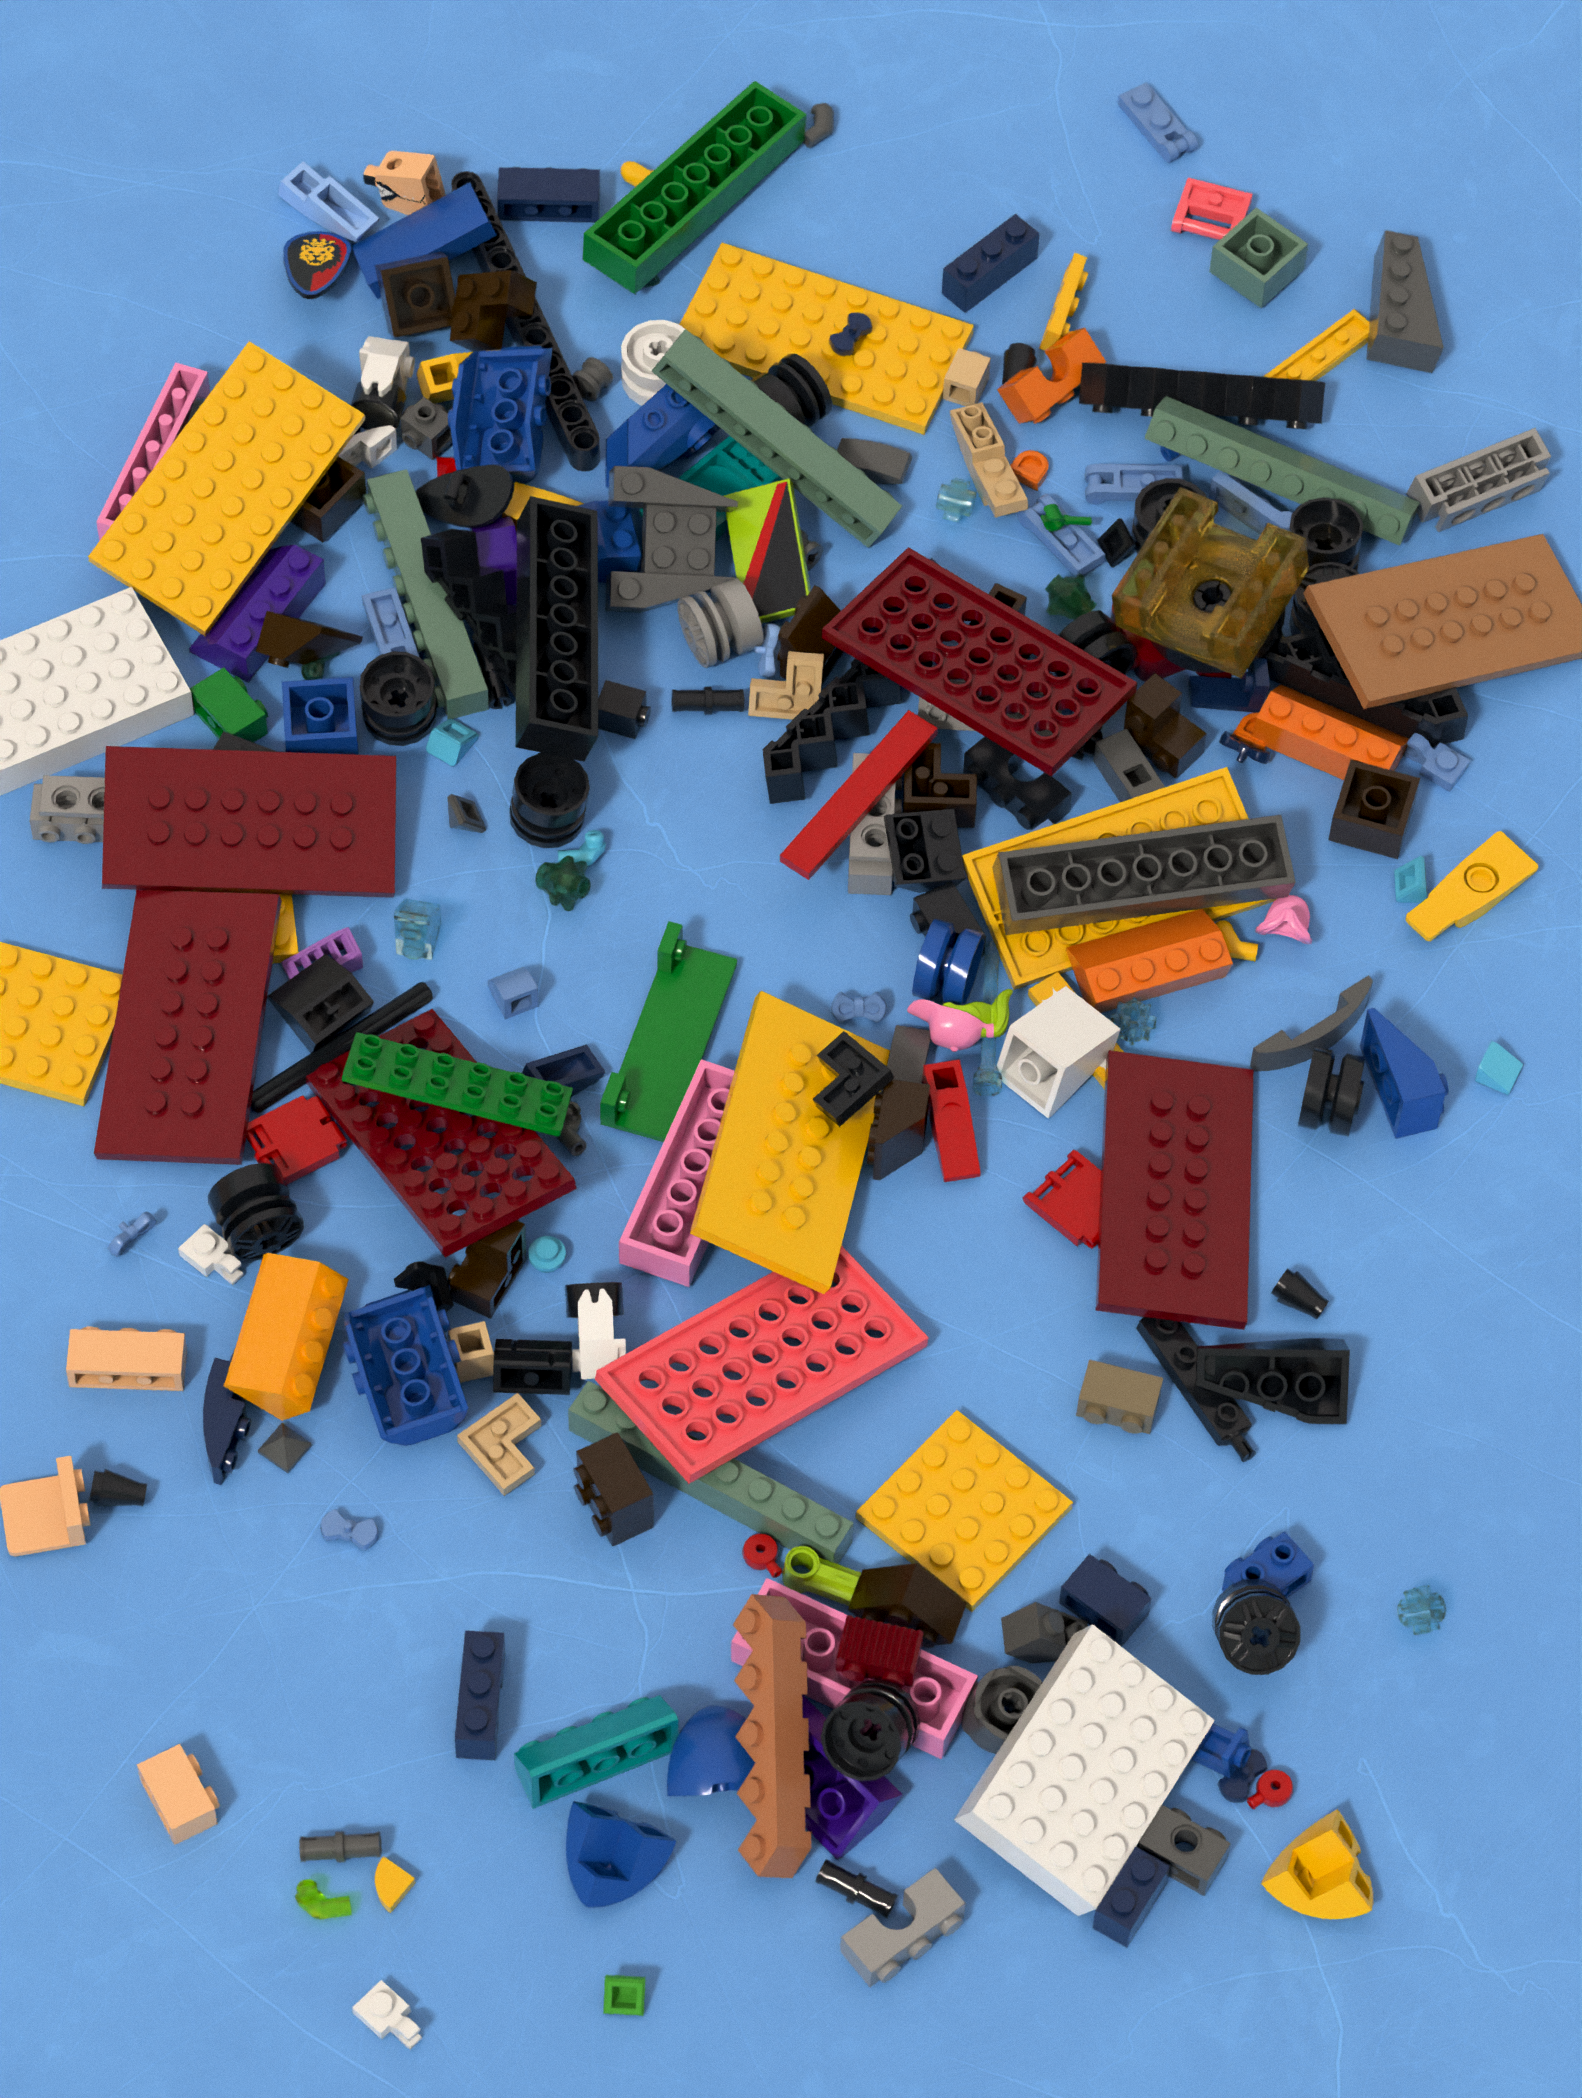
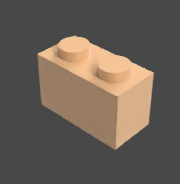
M180 1744L137 1764L140 1781L174 1845L217 1825L215 1809L220 1807L218 1799L211 1786L206 1788L202 1786L198 1778L202 1775V1771L193 1754L186 1756Z

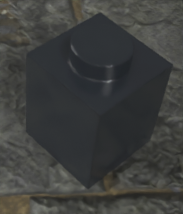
M606 680L598 698V729L635 739L640 726L646 727L650 717L651 707L646 706V691Z

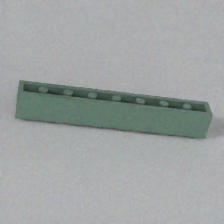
M687 329L681 333L651 371L784 480L789 478L797 491L867 548L883 533L901 509L902 505L889 492L877 486L862 470L855 468L835 448L822 441L808 426L795 419L781 404L773 401L753 381L746 379L726 359L718 356L699 337L691 334Z
M1167 396L1155 408L1144 438L1299 504L1323 497L1338 499L1351 505L1359 513L1363 523V531L1399 546L1409 533L1420 502Z
M405 469L367 479L368 493L363 494L364 505L367 514H374L376 519L373 522V529L377 541H384L386 547L382 550L387 569H394L396 576L392 577L393 585L396 587L398 595L403 596L406 602L402 604L408 624L413 623L416 631H413L412 635L417 651L424 652L426 659H423V661L430 667L434 677L437 708H444L447 719L489 710L488 688L463 620L459 621L444 600L447 594L438 582L432 583L425 574L421 538L429 536L431 533L408 470Z
M587 1381L568 1409L569 1431L591 1443H595L618 1432L639 1469L756 1532L771 1536L775 1542L790 1550L797 1546H807L813 1549L820 1558L839 1564L852 1544L854 1522L734 1458L688 1484L605 1390L590 1381ZM687 1434L689 1438L699 1441V1439Z

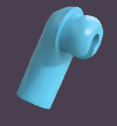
M598 830L588 831L585 834V842L579 849L558 850L559 868L591 866L605 851L606 843L603 841V833Z

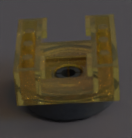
M1180 487L1112 594L1116 626L1149 639L1163 657L1179 667L1201 673L1227 672L1242 678L1250 664L1264 655L1281 633L1285 620L1286 606L1309 570L1306 538L1270 523H1267L1257 540L1214 523V517L1219 510L1218 502Z

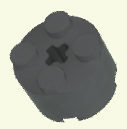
M1008 1666L988 1672L974 1686L969 1695L961 1721L964 1732L979 1747L997 1754L1043 1682L1034 1673L1019 1666Z

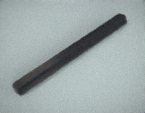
M419 982L255 1089L253 1091L251 1108L256 1113L262 1112L305 1084L306 1076L316 1071L319 1066L329 1063L338 1056L350 1051L356 1032L378 1036L433 999L432 991L424 982Z

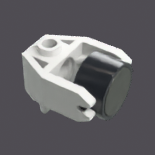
M368 336L363 348L359 351L362 376L361 381L357 384L351 406L365 414V421L362 423L361 428L369 430L392 425L396 429L406 402L405 393L408 377L411 378L414 373L415 358L410 357L409 342Z
M621 1282L565 1285L567 1318H578L579 1349H572L573 1372H580L581 1380L595 1379L598 1369L626 1354L625 1339H614L613 1316L624 1315Z

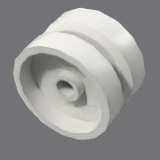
M649 320L636 325L626 334L622 342V387L628 397L641 406L666 385L664 381L651 371L685 330L679 324L666 320Z

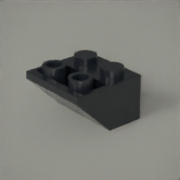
M954 809L888 814L884 816L895 887L922 893L951 881L956 887L966 879Z
M324 954L267 996L268 1000L310 1053L369 1014L374 1003L353 974L327 954Z

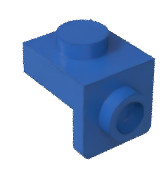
M1213 1723L1191 1760L1231 1779L1237 1768H1243L1250 1758L1252 1747L1249 1743L1248 1731L1240 1727L1235 1734Z

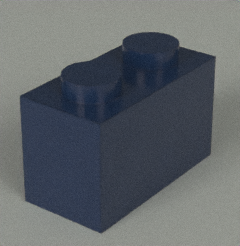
M1089 1554L1061 1586L1059 1603L1082 1620L1087 1621L1089 1625L1093 1624L1122 1647L1149 1615L1152 1598L1149 1597L1148 1592L1140 1584L1133 1581L1128 1582L1121 1577L1114 1566L1108 1561L1098 1560Z
M1135 1846L1096 1908L1092 1928L1127 1948L1165 1888L1170 1866Z

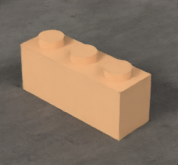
M97 1327L70 1329L66 1365L69 1387L184 1391L187 1359L185 1333H177L170 1329H162L157 1332H140L134 1328H123L119 1331L101 1330Z

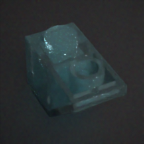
M404 898L394 912L396 954L404 955L414 960L421 958L432 960L441 927L440 904Z

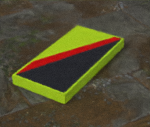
M788 478L724 495V497L738 502V507L733 512H726L736 577L749 592L757 609L761 624L794 616L799 599L803 595L807 597L811 587L792 481Z

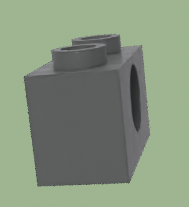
M1161 1805L1138 1842L1137 1848L1169 1865V1877L1205 1896L1228 1858L1231 1843L1226 1841L1224 1835L1216 1829L1210 1827L1203 1828L1192 1822L1191 1818L1182 1810L1177 1808L1169 1809ZM1180 1842H1186L1191 1844L1194 1850L1183 1852L1175 1845Z

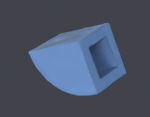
M525 967L488 980V987L505 1019L539 1007L538 987Z

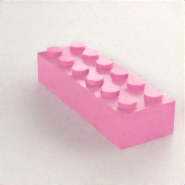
M701 1059L619 1240L620 1264L690 1287L709 1242L690 1234L734 1070Z
M766 1578L758 1595L786 1597L806 1622V1638L801 1639V1662H807L808 1694L805 1696L834 1709L853 1687L864 1681L874 1680L865 1678L863 1681H852L845 1678L842 1672L835 1671L836 1657L846 1616L848 1615ZM737 1631L731 1641V1661L743 1666L753 1649ZM921 1650L913 1688L907 1686L902 1688L910 1695L919 1713L920 1728L918 1737L912 1746L939 1759L943 1758L961 1724L967 1700L972 1689L977 1684L978 1675Z

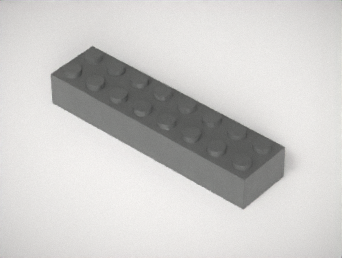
M1281 815L998 852L992 866L1006 935L1288 897L1296 883Z

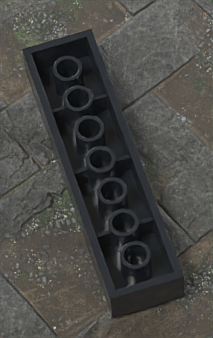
M530 496L517 521L515 747L585 761L598 738V511Z

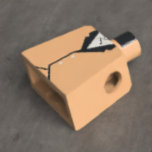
M389 151L380 166L369 164L364 171V183L378 187L383 205L386 208L406 215H410L446 195L435 155Z

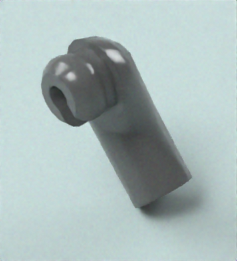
M827 103L815 104L811 109V114H814V126L805 131L803 142L808 148L825 139L834 130V111Z
M570 1101L561 1135L556 1136V1138L573 1156H578L586 1149V1142L578 1134L581 1123V1108L575 1102Z

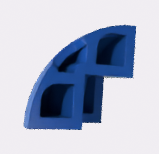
M717 1705L707 1706L695 1713L683 1726L674 1743L668 1765L667 1796H699L729 1790L738 1791L755 1765L754 1760L735 1737L746 1718L736 1711Z
M573 1801L566 1832V1858L572 1886L578 1898L586 1907H604L624 1901L641 1891L659 1874L672 1854L677 1841L645 1822L636 1823L620 1818L617 1811Z

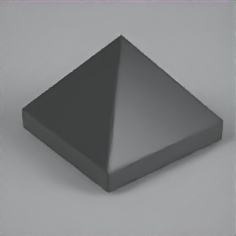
M453 794L447 797L450 828L479 833L486 831L474 801Z
M281 1423L258 1449V1453L289 1473L311 1448L312 1443Z

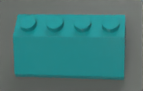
M660 1695L651 1699L642 1697L630 1703L626 1709L616 1713H601L592 1722L578 1728L576 1726L566 1727L560 1730L555 1737L543 1742L536 1740L526 1743L519 1751L514 1753V1764L516 1773L532 1808H537L671 1754L678 1736L679 1719L675 1711Z

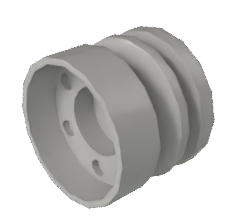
M735 577L713 585L711 588V598L704 591L700 590L693 597L685 596L677 602L679 621L686 642L696 660L705 668L715 665L717 659L722 662L728 660L730 657V647L735 653L741 655L755 649V646L763 644V630L755 604L744 584Z

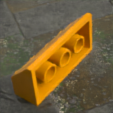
M273 1253L264 1254L224 1387L281 1421L310 1412L349 1279L318 1261Z

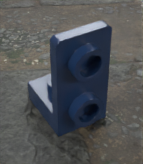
M1258 658L1252 662L1248 672H1243L1241 679L1190 676L1188 680L1190 705L1194 708L1259 713L1270 688L1267 659Z

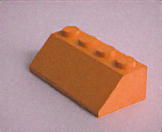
M1279 685L1270 691L1256 717L1252 736L1267 743V748L1342 780L1345 779L1350 760L1395 771L1408 747L1407 742L1409 741L1404 736L1283 685Z
M1203 909L1066 948L1083 999L1100 1013L1224 978L1233 965L1221 930Z

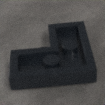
M843 1031L817 1055L821 1064L837 1076V1078L816 1095L813 1101L819 1110L840 1127L890 1083L894 1076L887 1066Z

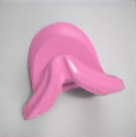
M1295 895L1277 898L1269 908L1264 922L1259 924L1258 927L1256 926L1255 932L1262 935H1283L1304 944H1311L1312 938H1310L1308 933L1310 912L1306 902Z

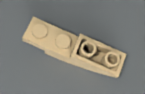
M983 403L950 410V418L960 450L983 505H989L995 518L1027 510L1028 498L1005 456V445Z

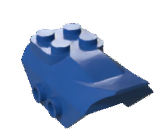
M542 346L503 347L495 351H474L459 364L457 378H454L452 383L453 409H449L448 425L451 429L456 471L475 466L497 465L504 467L512 475L514 483L522 484L529 483L537 476L540 469L544 439L541 429L547 422L545 399L551 392L549 370L552 348L542 349Z
M664 385L606 438L605 487L609 489V471L614 466L650 467L661 471L682 454L688 459L721 428L669 385Z
M430 1285L413 1291L407 1290L368 1303L365 1307L343 1314L349 1338L348 1341L343 1342V1347L349 1364L356 1362L358 1372L352 1373L358 1394H366L381 1439L391 1444L408 1446L449 1433L461 1424L469 1410L455 1367V1363L461 1362L455 1340L447 1341L445 1332L452 1329L445 1308L437 1309Z

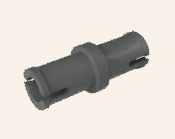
M335 1831V1835L300 1836L301 1862L336 1859L337 1863L346 1862V1858L381 1857L380 1831L345 1835L344 1831Z

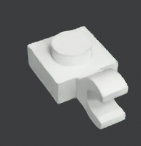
M205 1224L178 1248L179 1255L206 1277L215 1270L226 1281L234 1285L244 1275L238 1269L242 1265L241 1262L232 1256L229 1251L228 1242Z
M382 1980L352 2007L354 2015L381 2039L391 2031L410 2050L422 2039L418 2034L420 2028L411 2019L406 2017L411 2012L410 2006Z

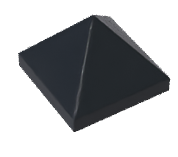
M1120 518L1097 539L1110 567L1113 568L1136 546L1123 519Z

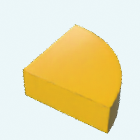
M383 1856L376 1869L375 1887L380 1903L391 1913L415 1885V1878Z

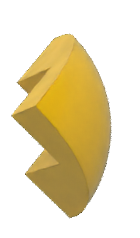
M1338 1809L1326 1815L1296 1837L1274 1860L1261 1883L1282 1904L1312 1917L1346 1919L1372 1911L1373 1907L1371 1879L1361 1869L1357 1855L1361 1853V1849L1349 1825Z

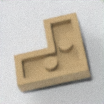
M788 651L786 681L751 678L748 716L793 720L804 708L808 710L819 699L818 694L822 691L824 654Z
M516 1393L457 1435V1442L505 1496L535 1475L534 1467L515 1445L540 1428L541 1419L519 1393Z

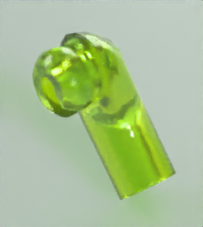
M310 1879L302 1880L297 1884L296 1901L313 1918L321 1920L352 1915L349 1896L327 1898L317 1889V1883Z

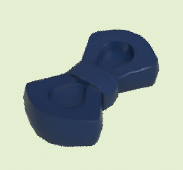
M849 313L847 317L848 325L844 327L843 332L830 335L829 343L834 353L840 356L852 355L855 343L860 337L872 332L871 321L865 314Z
M1225 731L1220 737L1219 742L1223 746L1240 752L1236 759L1240 763H1243L1246 756L1263 764H1267L1270 759L1271 752L1252 747L1228 731Z
M1252 1749L1250 1758L1243 1768L1238 1767L1231 1779L1225 1777L1218 1781L1219 1790L1226 1800L1233 1803L1247 1800L1248 1788L1254 1781V1778L1267 1770V1763L1261 1752Z

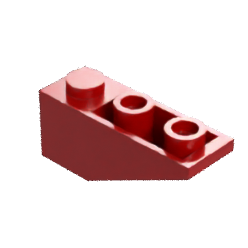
M960 1059L923 1065L922 1084L930 1085L928 1117L943 1181L950 1182L980 1177L981 1172L968 1093Z

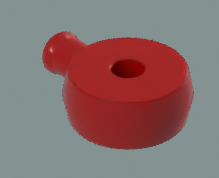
M762 1533L754 1534L746 1540L742 1548V1555L746 1564L755 1570L767 1569L772 1578L778 1577L783 1570L776 1563L779 1549L775 1540L771 1536Z
M1269 1770L1263 1773L1256 1784L1257 1793L1248 1797L1247 1803L1251 1809H1256L1262 1803L1269 1807L1285 1805L1293 1795L1291 1778L1280 1770Z

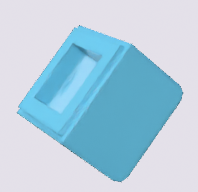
M451 718L431 730L426 751L445 763L455 766L478 740L479 734Z
M1491 1041L1478 1067L1475 1081L1509 1095L1523 1064L1498 1043Z

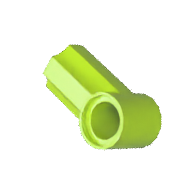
M797 1546L786 1555L782 1580L786 1587L796 1592L805 1593L809 1591L849 1606L861 1573L820 1558L810 1547ZM801 1565L810 1572L800 1574L795 1572L792 1567Z

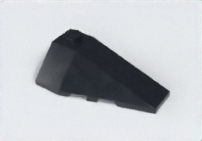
M1324 1338L1197 1346L1195 1384L1238 1400L1243 1399L1255 1403L1273 1412L1278 1411L1293 1416L1296 1420L1308 1424H1346L1350 1350L1344 1339Z

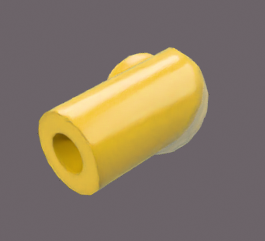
M626 161L620 168L622 178L634 187L654 171H650L634 161Z
M1220 920L1215 923L1222 932L1231 958L1256 961L1257 943L1240 941L1232 924L1226 920Z

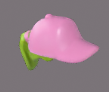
M1006 989L1002 991L992 1005L985 1002H971L965 1005L946 1002L943 1005H939L930 1000L919 999L909 1005L907 1012L929 1023L930 1038L935 1045L956 1052L972 1047L980 1038H997L1006 1032L1009 1023V999L1013 990Z

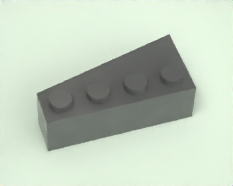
M1385 230L1374 255L1370 328L1366 359L1433 373L1442 353L1443 343L1419 239L1416 236Z

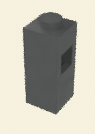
M1127 729L1095 743L1093 762L1119 802L1165 788Z

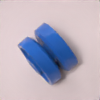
M934 919L918 956L912 987L913 996L932 1000L938 995L943 984L942 999L944 1003L951 1002L956 1005H965L968 1002L979 970L985 943V933L966 928L959 934L955 943L956 932L954 924Z

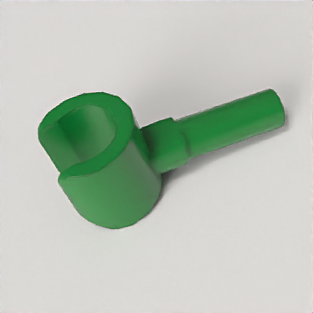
M1056 504L1045 506L1044 512L1046 515L1040 516L1045 528L1050 532L1057 531L1064 525L1091 526L1092 523L1091 517L1062 515Z

